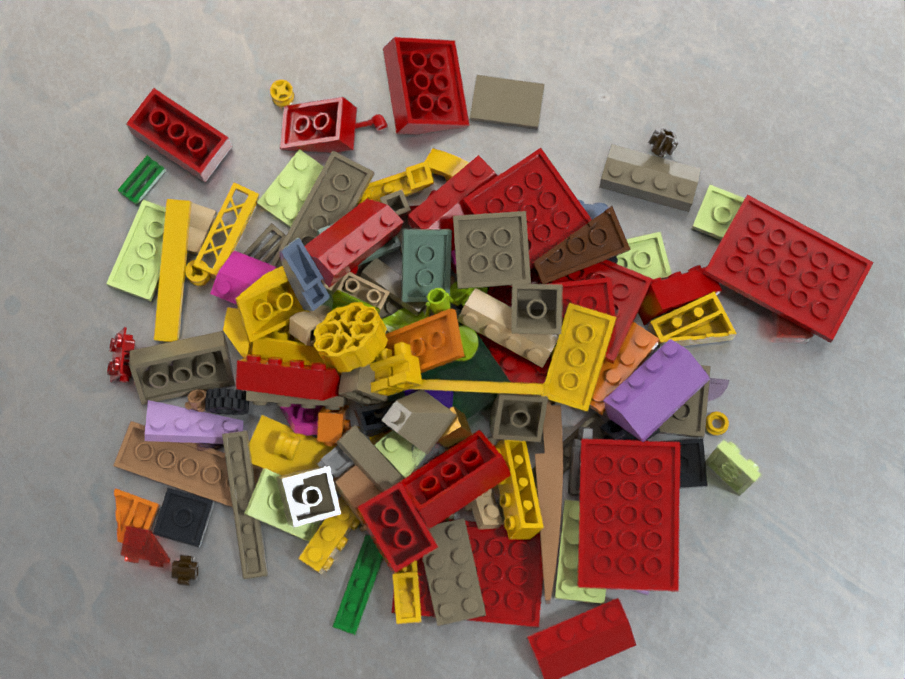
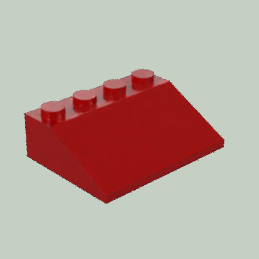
M394 37L383 47L396 134H423L470 126L455 40Z
M478 155L408 215V224L412 229H451V251L455 250L453 216L472 215L463 203V199L498 175ZM451 261V270L455 274H457V271Z

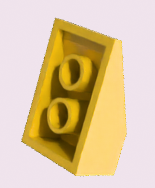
M283 266L264 274L235 298L248 342L257 340L290 324V318L299 312H310L304 310L298 301Z

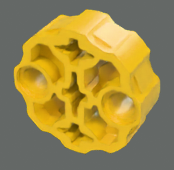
M353 302L348 306L337 307L330 311L326 318L316 326L313 333L316 337L314 347L327 367L336 368L338 372H350L355 368L369 365L375 360L378 353L385 349L388 341L385 336L387 328L374 307H367L362 302Z

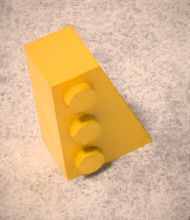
M715 292L650 321L648 326L649 332L660 339V343L657 345L658 349L670 339L681 346L731 341L737 334Z

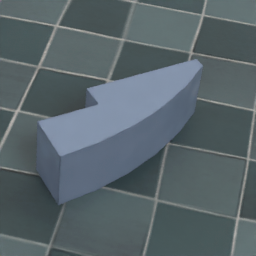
M296 238L279 251L284 271L298 301L304 310L314 311L330 298L321 282L323 276L300 238Z

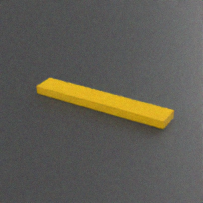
M167 199L154 331V340L173 342L179 340L192 201Z
M421 379V386L411 388L535 395L550 394V385L538 383Z

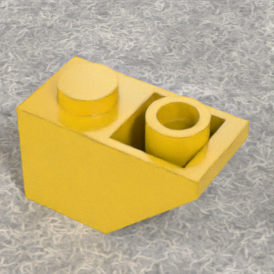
M227 307L223 331L244 359L246 355L252 354L253 341L248 342L239 310Z

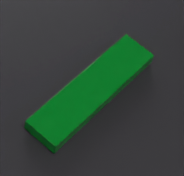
M368 534L364 537L332 626L353 635L357 634L383 561L381 553Z

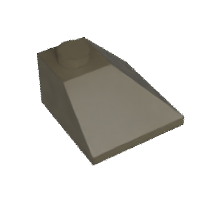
M419 390L396 400L381 421L428 455L454 420L456 414L426 391Z

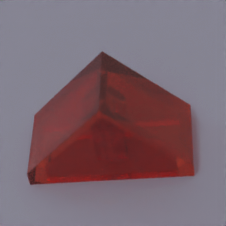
M773 312L772 343L807 344L814 336L811 332Z

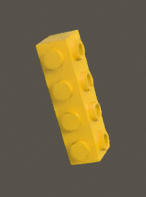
M501 439L494 447L501 453L512 474L498 484L500 505L503 507L505 517L504 526L508 532L509 539H531L544 526L526 441Z
M342 497L338 499L341 514L325 518L298 558L320 575L323 571L327 572L335 561L333 559L334 555L338 550H343L349 540L346 537L351 530L355 531L361 523Z

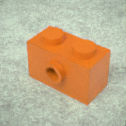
M349 405L339 407L338 410H328L323 406L318 413V442H324L323 445L338 446L336 442L351 428Z

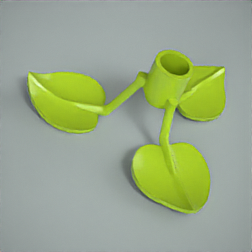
M456 281L450 287V296L442 288L432 289L427 295L428 302L426 303L425 315L422 311L416 316L406 308H402L391 316L383 318L382 321L388 333L429 317L431 309L434 314L450 309V303L455 306L461 304L464 307L475 288L458 289V282ZM488 287L477 288L486 294L488 292ZM462 325L459 327L464 357L454 361L469 360L478 349V337L475 330Z

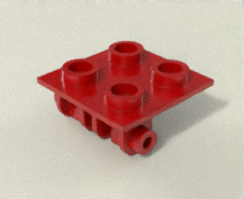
M127 327L116 333L114 338L110 340L109 351L113 352L112 361H109L107 367V375H110V382L120 378L119 382L128 383L129 378H132L129 366L130 360L124 359V357L130 358V353L128 352L134 350L135 340H133V335L126 334Z

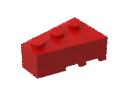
M701 265L690 268L687 273L675 272L669 275L668 279L662 280L661 277L653 279L638 311L643 325L646 326L657 316L668 314L713 292L718 295L722 291L719 282L704 275L703 272L706 267L702 268Z

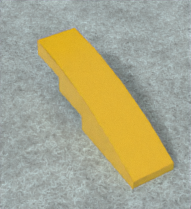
M416 560L393 574L396 624L421 622Z

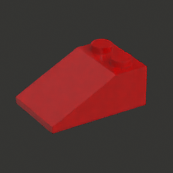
M344 97L284 106L280 149L286 151H298L300 149L305 152L324 153L354 150L357 107Z

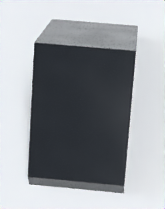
M395 401L354 409L361 432L368 437H373L392 429L381 420Z

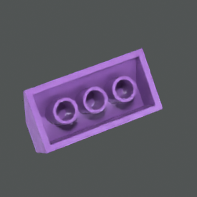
M670 339L603 400L608 418L644 442L704 386L710 378L689 350Z

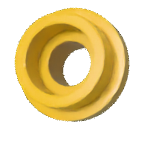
M712 412L706 417L705 429L708 433L719 436L727 431L729 420L725 414ZM718 420L721 426L719 428L713 427L712 421Z

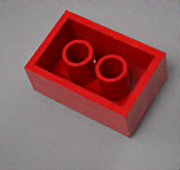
M401 482L355 509L392 574L438 548Z

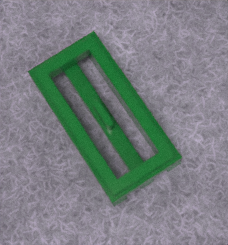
M146 155L119 187L118 192L137 206L166 172V169ZM154 169H157V171L144 185V187L138 192V194L135 197H133L132 195L145 182V180L152 173V171Z

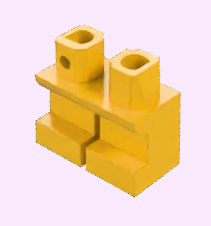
M404 342L394 344L395 356H392V350L387 348L378 353L376 362L370 364L371 370L375 372V381L371 382L372 393L389 396L422 385L419 357L411 354L410 344Z

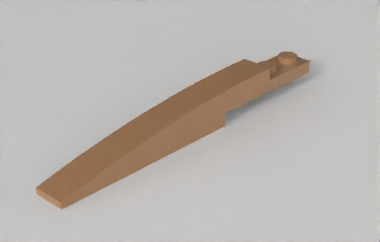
M549 399L543 426L544 453L535 454L537 494L544 526L540 531L545 604L551 603L555 579L563 486L561 405L551 406V404H555V401Z

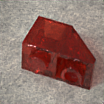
M125 526L120 556H125L124 561L139 563V559L149 560L150 566L162 568L164 563L170 564V557L151 530Z

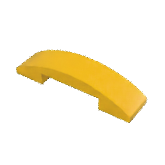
M428 161L407 167L404 172L369 183L358 205L367 198L380 202L381 197L401 189L405 197L433 185L434 180Z

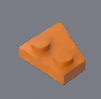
M115 488V514L118 526L117 541L142 551L160 505Z

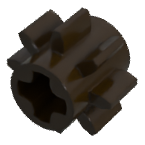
M662 128L660 132L655 130L648 141L652 145L650 150L659 157H665L667 154L672 156L679 144L675 141L677 136L666 128Z
M180 555V560L173 561L171 577L172 579H177V584L190 586L191 580L198 579L199 562H193L194 557Z

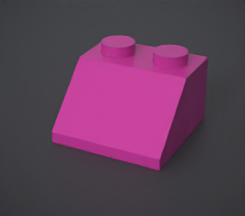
M234 250L218 271L210 294L237 305L235 300L237 296L264 274L277 269V267Z

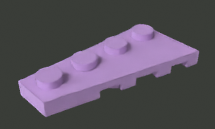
M148 400L145 441L223 444L222 434L243 431V420L198 412L192 409L187 410L186 408Z

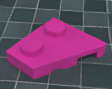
M291 404L290 407L279 406L294 433L306 436L318 434V413L324 405H315V408H302L301 404Z

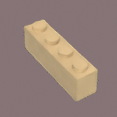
M477 288L470 295L457 319L458 322L474 329L542 368L559 337V334L511 333L512 308Z

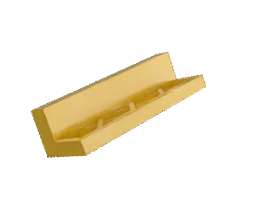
M233 182L193 267L209 273L212 279H216L218 271L235 250L259 200L258 193ZM236 190L248 195L245 203L235 206L232 197ZM229 203H231L232 207L227 209ZM242 208L238 215L237 209ZM234 211L236 216L235 223L225 226L222 220L223 215ZM219 223H221L222 228L217 229ZM231 229L230 234H229V236H228V233H227L226 230ZM224 231L226 237L225 244L215 247L212 241L214 234ZM209 244H211L212 248L207 250ZM221 250L218 256L216 251ZM214 252L216 262L213 268L200 263L204 255Z

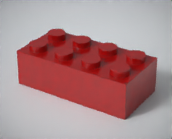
M155 88L151 90L126 123L131 134L204 183L232 148L228 136Z

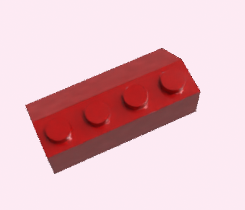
M367 198L306 244L305 248L323 276L322 280L330 288L398 235L404 221L389 205Z
M248 354L246 358L237 360L236 389L319 401L340 396V377L336 369L326 367V363L314 362L311 365H305L303 360L282 362L283 358L268 357V360L261 359V355Z
M478 430L400 482L428 529H431L512 474L501 453L482 431Z
M619 597L526 638L543 679L563 678L636 646L629 620Z

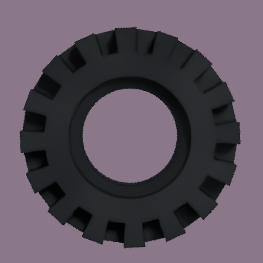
M234 388L206 390L205 410L210 413L225 415L248 414L249 401H246V391L234 390Z

